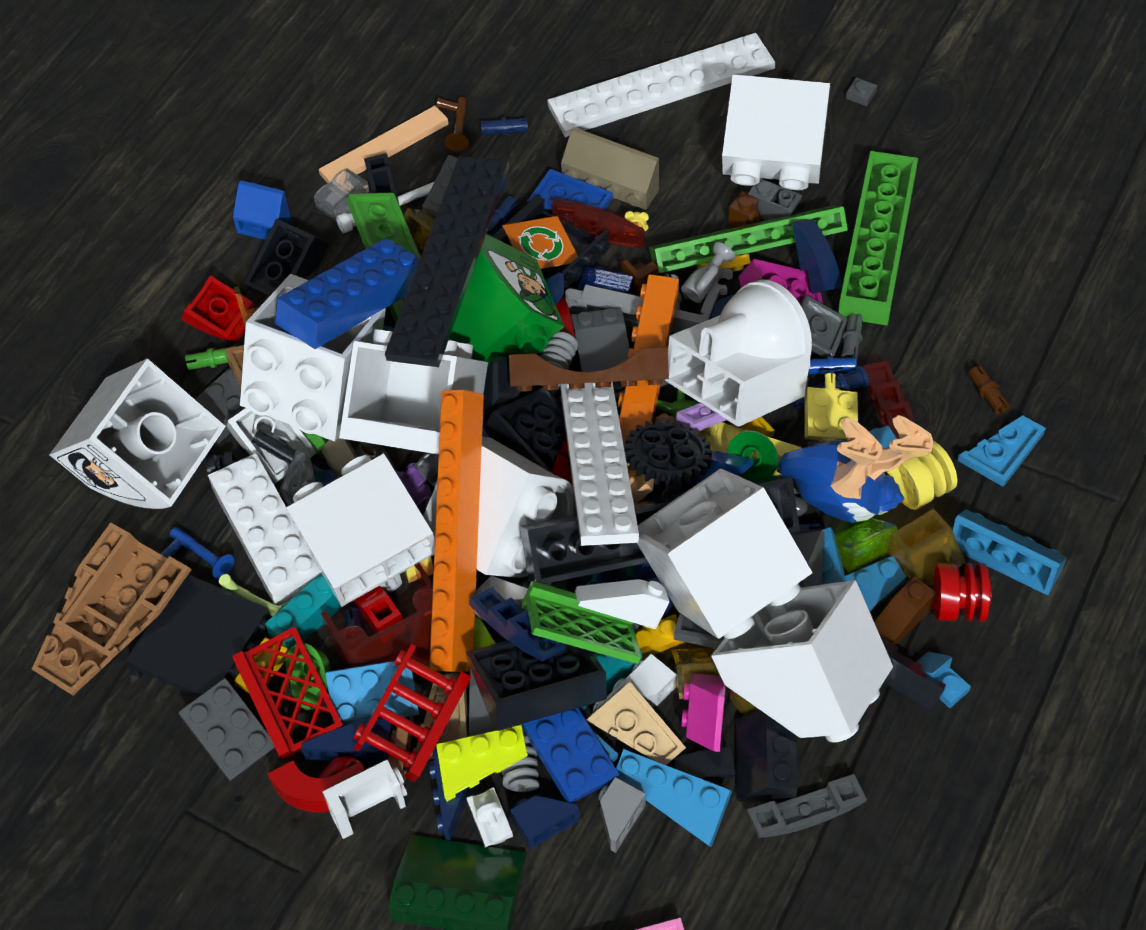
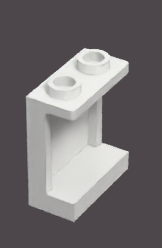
M388 760L323 791L330 814L343 839L353 834L348 818L390 797L396 799L400 809L406 807L404 796L407 795V792L403 785L404 780L398 768L392 769Z

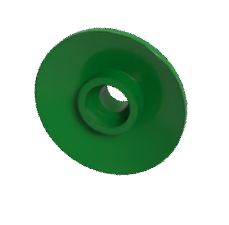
M744 431L730 441L727 448L728 454L749 458L754 462L739 477L749 481L769 477L774 474L778 465V453L776 447L767 436L756 431ZM753 450L758 453L759 458L754 457Z

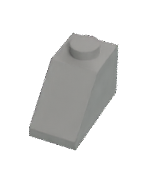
M615 777L610 786L606 784L603 787L598 800H600L601 815L610 849L616 853L646 806V794Z

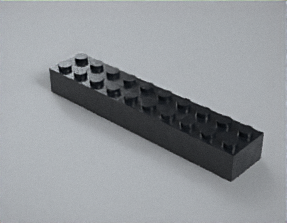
M779 474L749 480L765 489L789 533L800 531L792 477ZM683 494L634 503L637 525ZM577 515L520 526L528 580L530 582L546 584L648 563L637 543L581 546Z

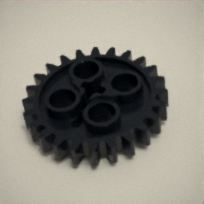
M656 419L654 425L648 421H645V427L637 425L636 431L630 430L629 436H626L624 445L626 463H629L630 470L636 469V476L644 474L646 482L655 479V485L664 481L667 487L670 486L671 482H675L680 487L681 481L690 485L692 478L699 481L700 475H706L707 469L710 468L712 457L711 443L706 442L705 435L699 436V429L691 431L690 424L682 427L680 426V421L671 424L669 419H666L665 424H661Z

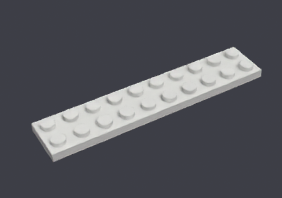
M753 33L548 99V107L562 133L567 137L570 136L573 127L585 131L732 83L733 75L754 76L775 69V61L758 35Z
M611 382V387L595 388V383H585V388L569 389V384H560L581 546L639 542V532L613 383Z

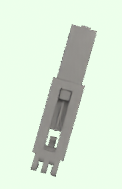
M719 269L700 314L675 309L671 332L678 333L709 320L718 302L719 295L727 294L726 285L718 283L721 278L732 279L733 272L730 269ZM585 285L583 291L570 288L565 292L570 312L579 314L621 307L625 326L633 328L639 325V320H636L638 305H643L644 301L639 296Z

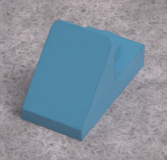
M927 652L917 661V663L922 665L920 671L946 684L945 690L939 699L951 708L970 691L971 686L950 668L951 656Z

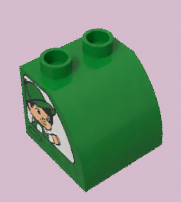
M486 234L449 340L473 345L471 359L488 362V369L495 357H509V355L538 354L548 346L549 339L564 328V325L537 259Z

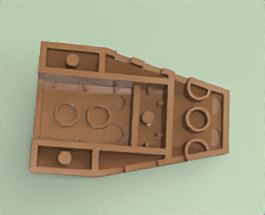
M110 522L78 566L75 573L77 577L75 583L66 592L64 597L66 599L65 605L61 613L56 614L53 621L55 624L50 636H46L32 670L69 694H76L160 615L191 569L170 556L166 558L143 545L130 533Z

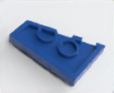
M550 169L527 200V203L535 196H539L545 199L544 209L603 215L613 200V192Z

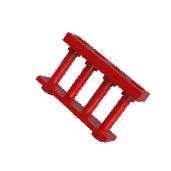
M411 644L407 651L401 649L393 664L397 666V669L366 725L361 723L353 737V739L357 740L353 749L359 751L364 742L369 743L405 763L404 767L408 768L404 777L415 782L421 775L471 676L461 672L456 679L445 677L411 658L416 648L415 645ZM407 668L443 688V692L447 694L444 702L438 701V703H435L397 682L403 670ZM391 692L431 713L430 716L434 718L431 727L425 726L423 728L386 708L384 705ZM380 717L417 737V741L422 743L417 753L414 751L410 753L371 732L377 718Z

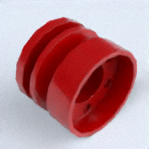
M937 563L933 578V590L937 593L934 602L936 621H956L959 609H962L966 622L973 620L974 612L977 622H985L991 604V582L987 565L985 563H978L974 573L973 565L966 563L963 575L960 576L956 563Z

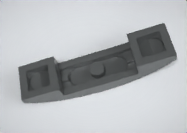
M852 774L828 782L824 789L776 804L775 801H771L747 809V814L758 838L773 837L796 832L828 821L866 802L867 799L855 775Z

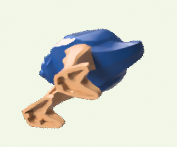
M898 415L892 420L900 439L890 441V448H882V445L869 431L854 419L846 417L841 421V427L847 441H828L816 444L813 447L787 452L779 459L777 472L781 475L795 478L804 501L825 514L851 523L865 521L876 515H882L892 508H896L905 499L899 485L895 483L894 477L885 475V471L894 470L903 462L913 457H922L932 452L933 438L931 433L919 425Z

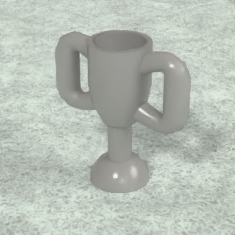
M716 242L713 247L714 258L707 266L705 265L694 271L683 284L681 291L686 300L690 299L696 303H701L711 290L721 263L732 261L735 258L734 252L727 245Z

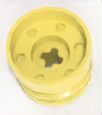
M933 441L932 452L922 457H913L903 462L896 469L887 471V475L894 477L895 483L899 485L900 491L905 498L902 503L914 510L928 504L934 497H941L957 487V474L952 460L940 444Z

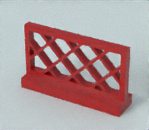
M296 627L275 636L245 653L240 651L232 656L273 745L282 759L287 760L295 756V752L302 749V743L344 726ZM293 636L297 643L294 654L290 655L280 652L283 641ZM264 651L273 654L268 669L258 666L254 656ZM300 651H301V653H302L304 659L298 657ZM278 655L292 659L287 674L273 671ZM297 661L308 665L309 670L305 680L292 676ZM261 671L266 672L265 678L263 677ZM271 674L285 678L280 693L270 691L267 686ZM312 676L316 683L310 682ZM290 680L303 684L298 699L285 695ZM308 686L319 688L321 692L317 705L303 701ZM273 696L278 697L276 703H275V701H274ZM283 699L297 703L292 718L282 716L279 711ZM324 701L328 708L322 707ZM302 705L315 708L310 724L297 720ZM320 710L331 713L335 721L334 724L326 728L315 726ZM284 720L290 722L288 728H287V726H286ZM298 724L308 727L306 738L295 744L291 736L294 725ZM313 730L319 731V732H317V733H315V734L312 735Z

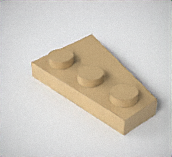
M629 681L585 719L651 760L667 765L686 748Z

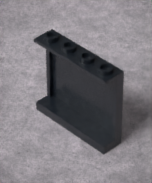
M535 196L505 225L555 216L544 211L545 199ZM559 218L578 257L571 264L541 269L544 279L547 280L557 273L564 274L565 294L568 287L574 281H578L582 273L588 267L591 268L601 254L604 255L610 246L608 241L609 230L606 229L597 237ZM503 227L492 236L512 246Z
M187 575L160 615L149 624L125 662L130 673L134 676L141 678L143 674H146L200 697L224 678L233 686L239 670L232 656L240 651L245 653L258 646L263 636L268 634L265 623L272 617L269 609L265 606Z

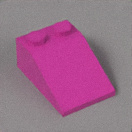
M753 259L739 276L741 288L757 280H770L786 288L799 304H801L802 299L806 295L823 304L821 293L812 294L808 271Z

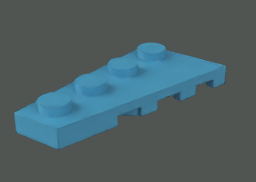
M623 749L616 768L619 773L618 779L645 793L646 801L712 847L732 791Z

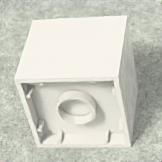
M290 274L246 322L240 406L248 408L258 415H266L295 426L305 433L316 434L335 442L340 436L353 342L358 341L372 344L374 329L383 330L386 309L384 308L317 349H313L275 324L277 298L309 281Z
M374 329L372 344L354 341L339 438L439 454L441 391L467 390L483 394L488 362L471 359L473 345L451 340L447 343L439 368L386 361L385 351L393 333L391 331Z
M721 468L637 525L639 532V542L637 544L659 581L665 587L678 612L718 639L722 636L726 639H732L747 632L754 624L753 614L769 603L772 606H779L791 601L801 590L798 583L812 574L811 569L765 489Z

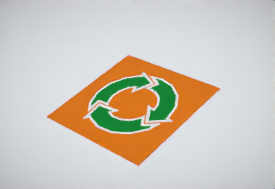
M558 216L502 225L512 246L536 258L540 269L571 264L578 257Z

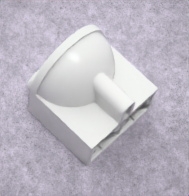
M757 280L744 285L728 301L721 315L669 336V379H665V381L698 402L703 403L712 411L719 413L720 416L738 427L804 397L808 370L810 368L812 338L810 326L801 305L786 288L776 282Z
M482 437L477 570L485 575L523 578L528 574L520 526L576 515L574 488L568 481L550 473L494 439ZM437 484L423 514L425 521L433 532L434 539L436 530Z
M385 454L373 460L367 455L353 459L343 467L341 471L342 477L326 486H323L320 482L304 486L294 495V503L286 507L295 529L341 607L378 586L387 594L393 592L402 584L400 573L435 553V539L432 530Z

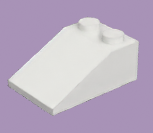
M245 408L227 422L226 427L249 456L257 454L274 483L285 477L290 465L251 443L259 428L297 450L298 445L307 447L310 458L317 454L299 428L266 415H258L248 408Z

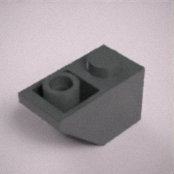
M761 178L760 182L753 185L748 195L759 199V216L763 220L791 215L802 199L801 194Z

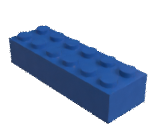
M385 238L278 297L275 324L313 349H317L405 297L420 258Z

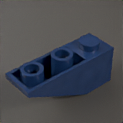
M433 750L434 761L429 762L431 779L436 778L438 786L437 788H432L435 806L440 805L441 814L436 815L438 832H444L445 839L451 841L471 789L467 787L455 794V798L448 802L446 801L438 752Z

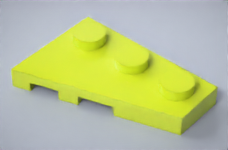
M522 725L436 744L446 801L448 802L455 798V794L467 787L471 789L478 785L479 781L494 772L499 773L527 757L528 753Z

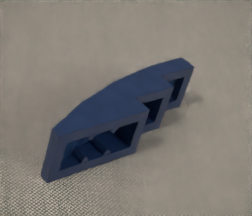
M494 587L470 597L469 605L493 629L529 655L544 661L565 650V645L561 642L532 635L528 609L522 610L512 598L505 600ZM540 624V626L548 628L545 624Z

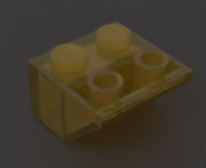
M934 508L890 535L887 549L889 555L894 556L900 567L911 579L916 576L927 586L933 584L934 570L937 563H956L958 567L965 563L951 527Z

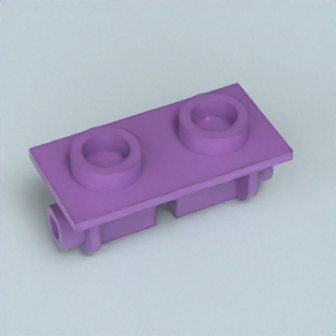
M411 463L408 465L406 472L396 471V474L423 515L432 492L428 484H423L426 478L422 467L417 465V463Z

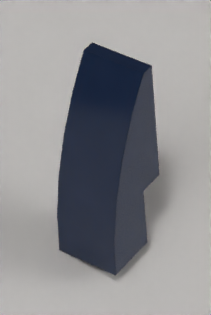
M814 220L792 222L800 270H808L812 294L841 289L843 284L835 257Z

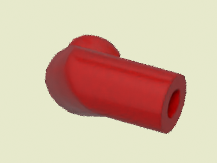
M337 757L317 778L333 776L358 763L359 760L355 757Z

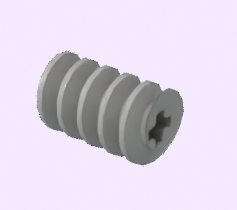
M558 332L549 339L548 346L539 356L559 368L568 370L576 353L575 351H577L579 346L578 341L568 333Z
M525 733L528 756L502 770L504 775L502 778L503 786L511 791L528 792L539 788V782L533 780L539 776L538 771L534 769L538 766V761L534 759L537 753L532 748L533 746Z

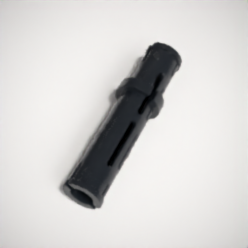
M259 428L251 443L261 447L289 465L296 452L295 449L271 436L261 428ZM311 459L313 472L328 469Z

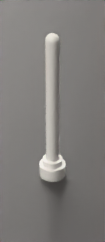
M434 182L398 196L399 206L428 195ZM345 212L336 216L338 227L343 234L352 231L353 227L356 226L351 213L347 214Z

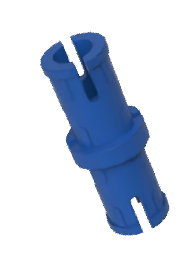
M827 356L826 359H810L808 375L827 373L832 375L833 373L852 372L857 367L856 358H833V356Z

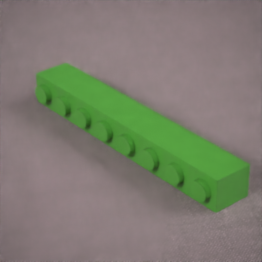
M832 205L650 246L651 259L658 266V273L710 262L715 256L713 247L716 242L727 245L734 252L735 256L795 243L792 222L814 220L824 236L848 231L844 206Z

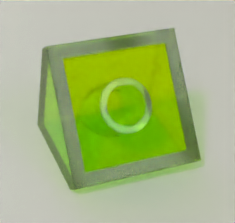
M870 518L835 535L841 562L846 571L850 573L893 551L898 531L897 526Z

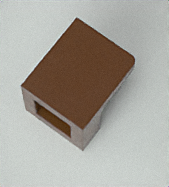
M626 259L621 261V276L638 294H641L642 284H647L649 274L659 276L658 266L653 261L647 265L640 262L634 266Z

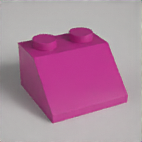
M692 673L691 683L685 682L684 700H689L688 710L683 709L682 727H687L686 738L712 751L720 752L726 685H724L721 676Z

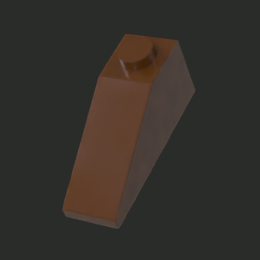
M916 576L912 578L874 621L880 637L897 645L933 609L937 593Z

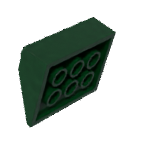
M411 835L394 879L388 905L392 921L446 930H512L526 852Z

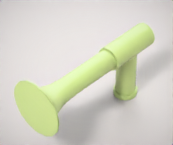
M223 574L219 578L222 589L267 607L272 617L288 603L285 602L281 606L272 604L238 586L228 574Z

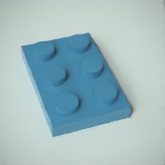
M395 660L326 672L329 696L344 726L361 719H370L397 669V666L393 664ZM405 668L397 682L415 691L413 672ZM391 692L384 705L403 717L419 715L417 705Z

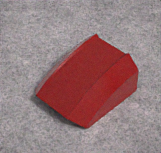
M210 275L196 298L184 310L181 320L212 336L225 340H239L245 332L247 320L254 314V303Z

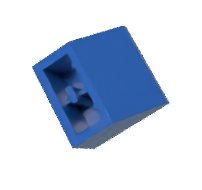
M240 180L233 213L237 233L266 240L276 219L289 225L292 224L285 191Z

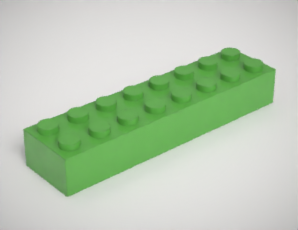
M870 151L840 297L838 313L846 318H849V315L852 313L862 315L863 322L888 326L918 158Z

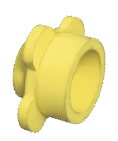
M632 211L625 213L627 222L624 227L630 233L641 234L648 229L646 221L649 219L647 213Z

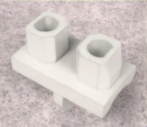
M494 788L480 795L467 797L468 805L485 847L497 845L513 837Z

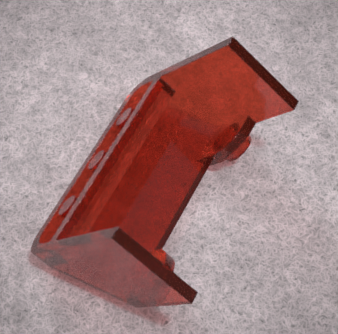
M419 562L414 564L420 589L414 593L412 599L413 606L417 612L368 638L365 631L358 626H348L338 631L326 610L321 612L326 633L347 668L396 660L401 649L407 651L411 644L416 646L411 658L424 665L430 663L433 583Z

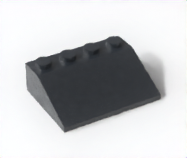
M539 389L493 411L484 425L485 430L492 439L550 473L558 454L564 455L568 459V466H570V458L565 453L560 452L563 442L567 441V438H565L567 436L563 407L548 390Z
M507 640L467 651L466 657L487 713L496 729L500 731L606 700V671L593 652L564 644L565 650L544 661H540Z

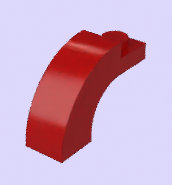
M291 761L267 775L275 792L286 803L303 811L321 813L330 812L323 791L365 771V768L360 761L333 776L312 778L303 774L297 768L294 761Z

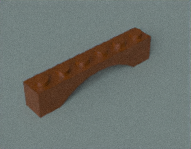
M668 347L641 348L631 358L621 364L594 372H575L559 368L545 361L537 354L509 355L510 387H516L517 392L532 391V386L543 385V390H559L558 384H569V389L585 388V383H595V388L611 387V382L620 381L622 387L637 386V381L648 380V385H664L663 379H669Z

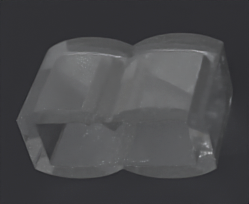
M346 168L340 171L330 183L321 187L315 194L314 199L316 207L336 221L337 215L345 212L347 214L351 213L347 203L349 194H367L370 192L367 181Z

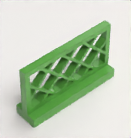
M534 581L531 582L521 605L522 610L528 609L532 635L632 663H639L641 654L633 622L578 606L576 593ZM543 623V624H545L548 628L543 627V626H540V624Z

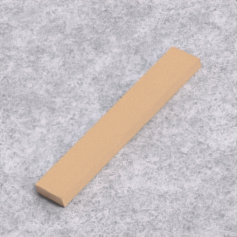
M433 106L319 168V173L330 187L334 188L367 170L364 158L387 153L388 157L447 126L449 124L448 118L436 106Z

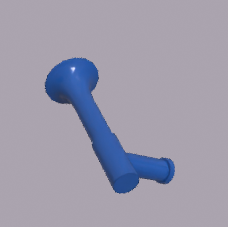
M174 527L170 532V537L174 541L162 553H159L166 558L172 557L184 546L213 567L212 574L215 579H219L223 574H229L234 566V557L232 555L219 557L213 554L178 527Z

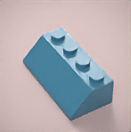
M967 509L957 515L949 543V548L980 563H985L988 567L1046 595L1050 594L1063 570L1067 558L1054 549H1048L1029 537H1023L1011 531L1008 527L998 525L981 514L973 513Z

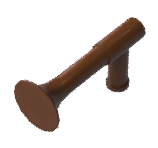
M438 97L436 102L437 108L456 111L454 133L446 137V147L454 152L466 150L469 146V140L463 135V126L466 117L467 99L460 97L456 103Z

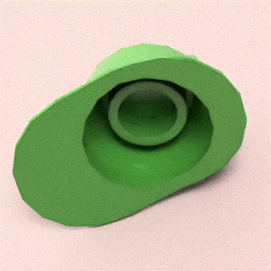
M304 643L326 690H328L326 672L331 671L329 659L323 652L316 650L312 645ZM297 644L291 647L287 654L293 655ZM300 651L298 657L304 659V657H303V655H302V653H301V651ZM286 658L285 662L287 671L292 660ZM297 661L292 676L305 680L309 670L308 665ZM312 676L310 682L316 683ZM290 680L292 694L294 698L298 699L303 684ZM308 686L303 701L317 705L321 695L319 688ZM302 705V706H301V708L306 709V710H314V709H315V708L308 707V706H305V705Z

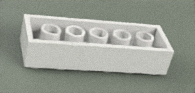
M255 453L209 474L208 477L214 494L273 604L281 606L285 602L292 600L321 571L295 529L283 500Z

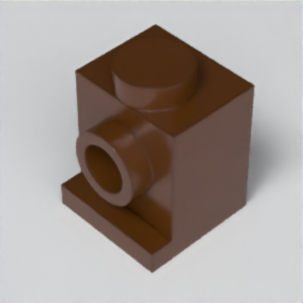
M742 192L729 207L728 226L734 228L761 222L762 217L759 216L760 211L758 210L759 199Z

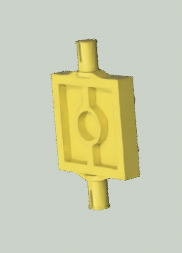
M831 373L825 374V388L807 387L805 390V439L818 440L822 443L836 440L846 441L847 438L841 427V421L848 417L858 422L857 392L836 389V375L834 373L832 375Z

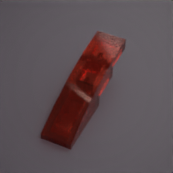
M554 198L552 204L554 216H558V218L574 224V226L591 234H596L597 237L607 229L609 230L608 241L610 244L644 248V229L596 207Z
M888 360L865 365L863 368L868 375V388L884 427L889 426L895 437L900 439L892 419L900 415L915 423L909 402L904 400L898 380L895 381Z

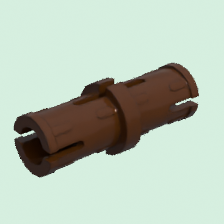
M982 365L971 369L969 377L980 390V396L989 402L996 414H1000V411L1001 413L1005 412L1010 404L999 391L997 382L992 381Z

